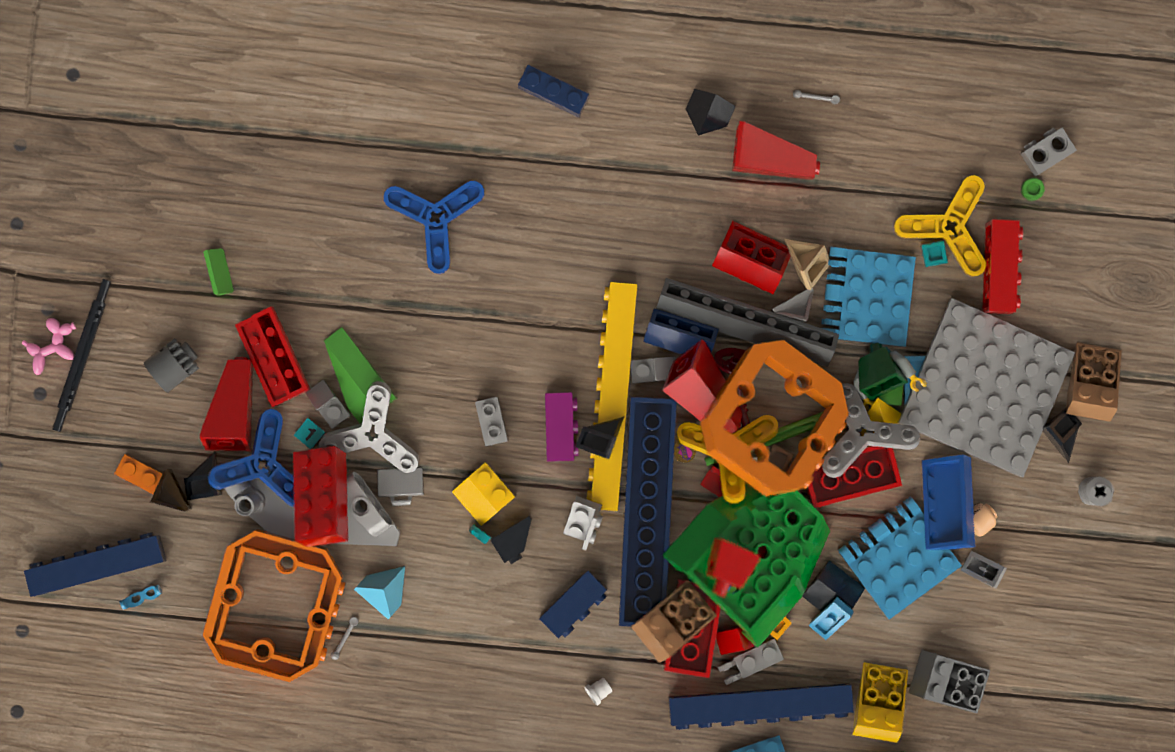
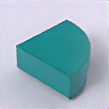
M474 524L469 529V532L484 544H487L491 538L490 535Z

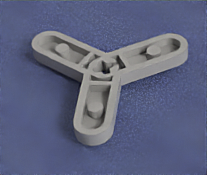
M382 381L373 382L368 389L361 424L328 432L321 437L319 442V448L336 446L346 453L371 447L399 470L406 473L415 471L419 464V455L416 451L385 428L391 389ZM374 424L375 436L371 437L370 430Z
M848 383L842 384L849 413L845 422L849 430L824 457L822 467L827 476L839 477L867 446L904 450L916 448L920 442L919 431L910 425L871 421L855 386ZM862 429H866L867 433H865L864 436L861 437L859 432H861Z

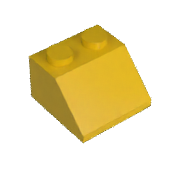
M487 462L452 491L481 526L516 497Z

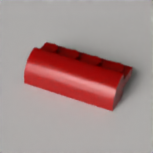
M270 306L252 315L250 318L235 324L271 407H275L311 390L274 306Z

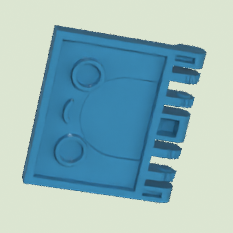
M830 247L829 257L844 258L846 262L829 260L828 265L836 268H845V276L833 273L827 274L828 280L842 281L844 285L826 284L824 300L842 303L841 307L824 305L823 310L826 312H840V321L829 318L822 319L823 325L839 326V330L822 329L839 334L838 340L906 347L916 257Z
M911 496L903 501L904 505L913 515L911 518L900 504L896 506L897 512L906 521L899 526L889 512L884 515L894 531L890 532L881 519L868 527V530L877 541L875 545L864 531L860 533V538L869 547L867 551L862 553L855 541L850 540L848 542L858 556L856 559L846 545L838 549L839 554L888 620L962 566L950 549L926 550L924 514Z

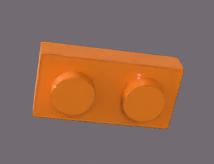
M124 454L114 474L154 494L163 473Z

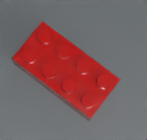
M992 219L985 223L984 260L986 268L983 273L982 312L1010 315L1015 313L1017 308H1020L1021 296L1017 295V286L1021 285L1022 279L1021 272H1018V263L1022 262V249H1019V240L1023 239V226H1020V221Z
M336 446L293 452L295 541L305 547L348 541L346 452Z
M866 447L839 477L827 476L821 465L811 475L813 480L807 487L810 504L814 508L902 486L893 448Z
M678 579L676 589L687 580ZM689 581L717 616L672 656L665 659L663 669L668 672L710 678L721 608L694 581Z

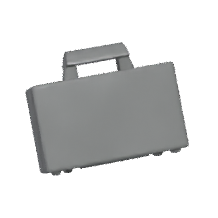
M416 468L415 471L410 473L402 472L399 469L377 470L378 497H390L392 506L411 505L412 496L424 495L422 468ZM408 496V500L394 501V497Z

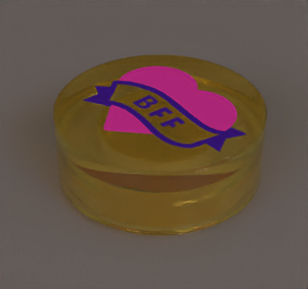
M680 442L675 444L674 457L679 462L687 463L694 459L696 450L686 447Z

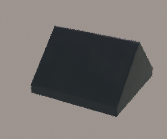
M829 560L802 597L820 611L825 609L836 597L853 609L865 587Z

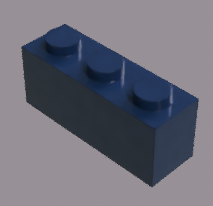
M527 65L518 83V89L580 118L589 99L588 93L530 65Z
M654 308L643 342L683 354L700 340H704L712 353L719 329Z
M587 570L539 619L558 639L562 635L566 638L575 629L572 625L578 619L582 622L591 613L588 609L594 603L598 606L607 597L604 594L607 589Z

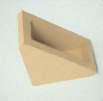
M785 239L798 277L806 289L811 290L829 267L828 262L830 259L825 245Z

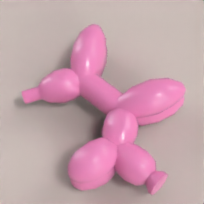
M48 318L46 326L54 334L52 336V344L43 348L23 340L21 344L26 347L29 354L34 356L32 366L36 375H40L43 372L45 356L57 352L64 359H74L73 351L63 345V336L70 334L73 329H76L74 322L60 325L58 320Z

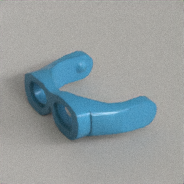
M159 585L148 587L141 592H136L120 600V605L123 610L139 606L144 602V599L153 600L162 594V590ZM153 589L155 594L148 596L147 591ZM140 595V601L134 603L132 598Z

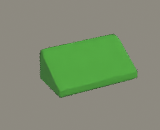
M205 250L203 253L213 293L217 296L232 293L234 289L224 250Z

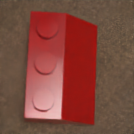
M732 221L712 266L763 291L774 294L791 256L786 245Z

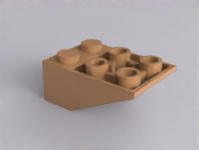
M1076 343L1067 393L1066 414L1111 422L1118 409L1122 350Z
M687 580L641 617L631 628L660 663L672 656L717 615Z

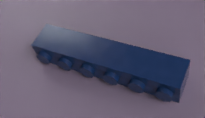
M153 532L139 535L140 540L132 542L131 538L117 541L118 546L110 548L109 544L95 547L96 552L89 554L87 550L73 553L74 558L65 559L64 555L52 558L51 564L43 565V561L30 564V569L24 570L30 597L166 562L160 535L154 536Z

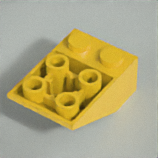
M863 662L852 735L898 742L903 729L908 670Z

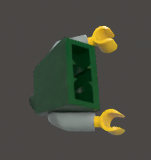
M872 343L869 346L870 354L860 358L858 361L859 368L854 378V386L861 400H863L867 412L869 411V405L872 407L875 402L870 400L908 383V378L911 380L910 387L914 391H919L916 387L918 380L923 387L927 385L923 378H917L915 375L916 371L907 358L897 351H891L887 347H882L881 343Z

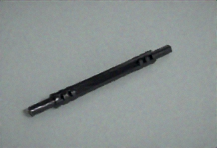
M102 279L96 300L92 302L57 406L59 410L52 430L61 432L67 412L71 410L106 306L104 302L111 281Z

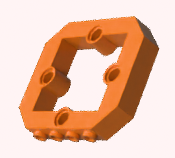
M781 340L754 344L745 350L700 423L707 454L763 495L771 496L795 492L810 485L813 480L811 475L814 470H818L823 464L824 458L822 457L826 451L829 452L836 442L834 438L837 433H841L847 424L845 420L849 413L842 383L786 341ZM764 363L786 379L784 386L789 395L798 397L805 393L825 408L809 436L799 442V452L786 473L768 461L769 451L764 444L755 442L747 446L723 428L736 406H740L753 398L755 388L752 381ZM796 379L801 381L802 388L797 385ZM737 388L742 390L743 397L737 393ZM810 442L815 444L816 451L811 448ZM751 451L756 454L757 460L751 457Z
M259 529L227 546L203 631V637L218 663L291 682L317 667L320 661L325 660L328 648H325L324 644L326 639H331L334 626H330L332 617H337L340 604H336L338 595H343L346 584L342 582L343 575L328 548L318 545L305 547L296 542L295 539ZM246 552L275 560L276 569L282 574H291L298 566L324 573L316 605L308 614L307 621L310 627L301 658L276 652L275 643L267 637L259 638L253 645L223 637L231 607L238 604L244 596L243 587L238 583ZM289 556L293 559L294 563L291 568H286L282 565L283 557ZM228 588L235 589L237 592L236 599L230 600L226 597V590ZM317 612L323 613L326 618L325 622L321 624L316 623L313 618L314 614ZM261 644L267 645L269 654L261 655L257 650L258 646Z

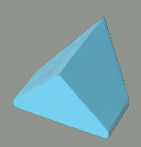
M405 566L367 575L354 590L389 619L402 603Z

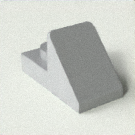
M675 357L631 361L632 383L666 381Z
M324 379L306 392L315 409L320 412L332 429L351 416Z

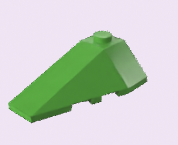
M341 327L325 339L324 342L347 408L361 424L370 385L376 381L384 383L385 381L343 327ZM392 390L389 405L397 399Z

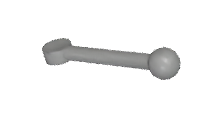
M800 90L793 92V96L797 99L805 97L831 101L834 105L840 101L837 95L828 97L802 93Z
M352 617L349 620V627L336 650L331 653L333 660L339 658L340 650L353 627L359 622L358 618Z

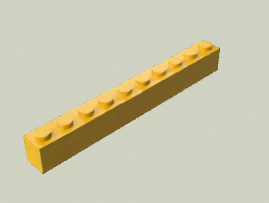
M610 282V287H605L604 300L608 301V310L603 309L602 323H606V332H601L600 346H604V355H599L598 368L603 369L602 377H597L596 391H601L600 400H595L594 413L599 414L598 423L593 422V425L624 417L610 458L606 459L592 453L590 455V459H595L594 468H589L588 481H592L593 484L592 491L587 490V500L601 504V510L618 511L637 284Z

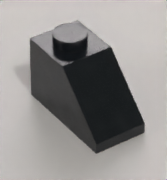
M530 516L490 540L504 563L509 561L510 564H513L522 558L521 553L525 550L532 521Z

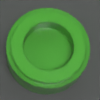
M1029 178L1021 186L1022 196L1029 201L1038 200L1045 191L1043 182L1038 178Z

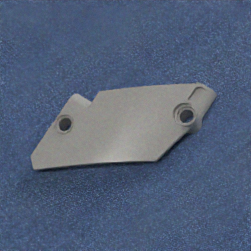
M352 472L347 476L348 541L331 544L397 546L400 530L358 473ZM256 478L224 488L231 499L234 500L235 510L239 515L250 516L267 532L295 539L294 507L286 504L262 480ZM245 499L250 501L251 509L245 506ZM361 500H364L367 503V510H364L361 507Z

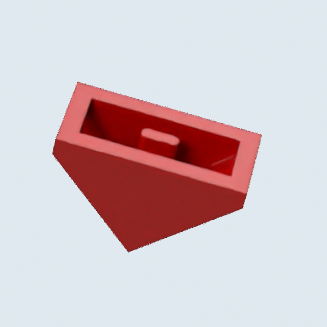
M740 626L719 631L716 634L721 655L744 651L755 645L741 633L743 629Z

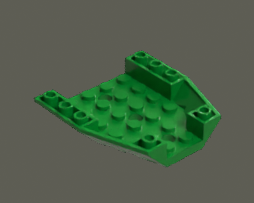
M745 482V497L742 501L730 503L722 495L708 503L662 555L678 571L686 573L743 629L741 633L758 648L802 598L829 536L830 529L824 517L798 491L765 496ZM790 512H794L797 516L796 522L792 525L787 521V516ZM715 538L728 541L758 555V548L765 546L767 549L766 556L762 559L760 558L742 588H737L732 593L727 591L725 597L712 592L717 579L708 576L706 572Z

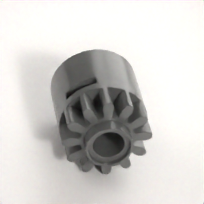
M175 338L143 362L154 380L167 393L199 369L194 361L198 358L194 350L187 342L181 344Z

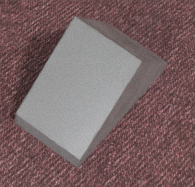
M973 551L970 552L961 569L962 572L995 589L1007 568Z

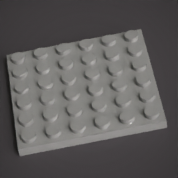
M950 298L917 378H923L927 385L923 387L919 380L916 382V387L919 391L911 390L898 424L914 426L918 429L919 433L1016 476L1024 477L1075 352Z

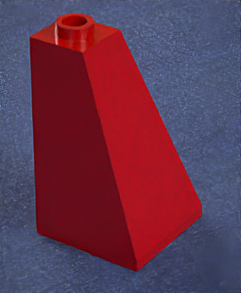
M739 121L736 129L733 172L813 180L815 174L819 175L820 161H816V154L751 124Z
M700 340L673 361L663 387V391L700 421L726 382L704 340ZM736 406L723 427L731 434L739 431L741 427L740 422L743 414L739 406Z
M235 357L234 360H227L200 431V439L206 451H251L253 365L251 360L245 357Z

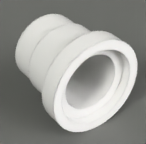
M604 678L584 687L589 697L597 706L601 704L602 699L613 692Z

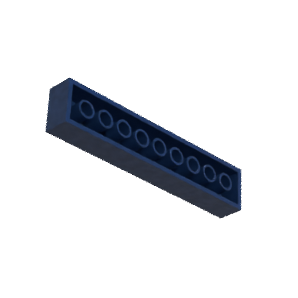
M630 398L619 626L631 627L667 596L668 560L662 554L669 548L677 403L674 399Z

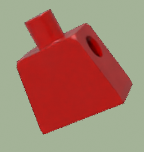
M715 538L706 572L708 576L717 579L712 592L725 597L730 585L742 588L761 556L723 539Z

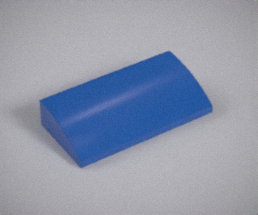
M963 454L922 460L926 550L975 547L971 458Z

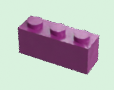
M545 393L547 462L574 461V456H579L578 448H576L577 443H574V434H578V420H573V411H577V397H573V393Z

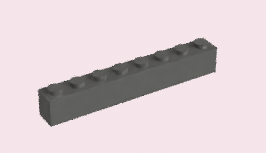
M668 278L665 280L656 307L658 310L718 328V332L755 344L784 340L814 363L826 367L830 364L839 338L837 333Z

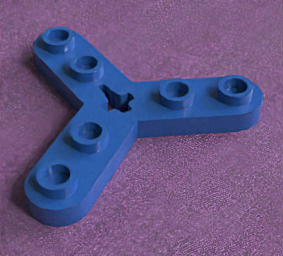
M469 181L436 204L397 186L388 188L383 197L385 204L389 208L425 225L428 268L435 274H443L450 267L448 223L478 204L483 199L485 193L483 186L479 182ZM444 210L446 211L440 217V223L430 222L432 212L439 214Z
M268 409L260 415L251 456L218 465L211 469L208 474V482L213 488L224 489L259 478L286 504L294 507V477L276 461L283 424L282 415L277 410ZM258 460H266L267 463L265 464V466L267 467V469H259L258 466L260 463L258 462Z

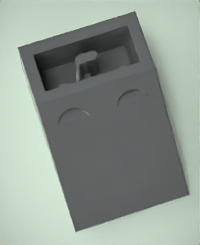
M921 650L909 693L929 701L977 714L990 670Z

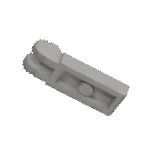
M771 639L761 644L758 648L754 647L733 657L732 660L718 666L720 672L726 671L737 665L739 672L724 679L727 685L784 660L775 639Z

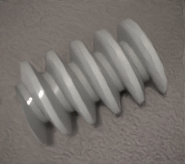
M1104 477L1085 478L1081 481L1078 489L1082 502L1095 506H1103L1110 503L1114 492L1111 482Z

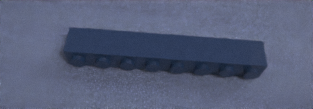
M850 683L669 697L671 726H676V730L689 729V725L698 724V728L712 727V723H721V726H733L735 721H744V724H757V720L766 719L767 723L780 722V718L789 717V721L803 720V716H812V719H825L827 714H835V718L848 717V713H854L852 685Z

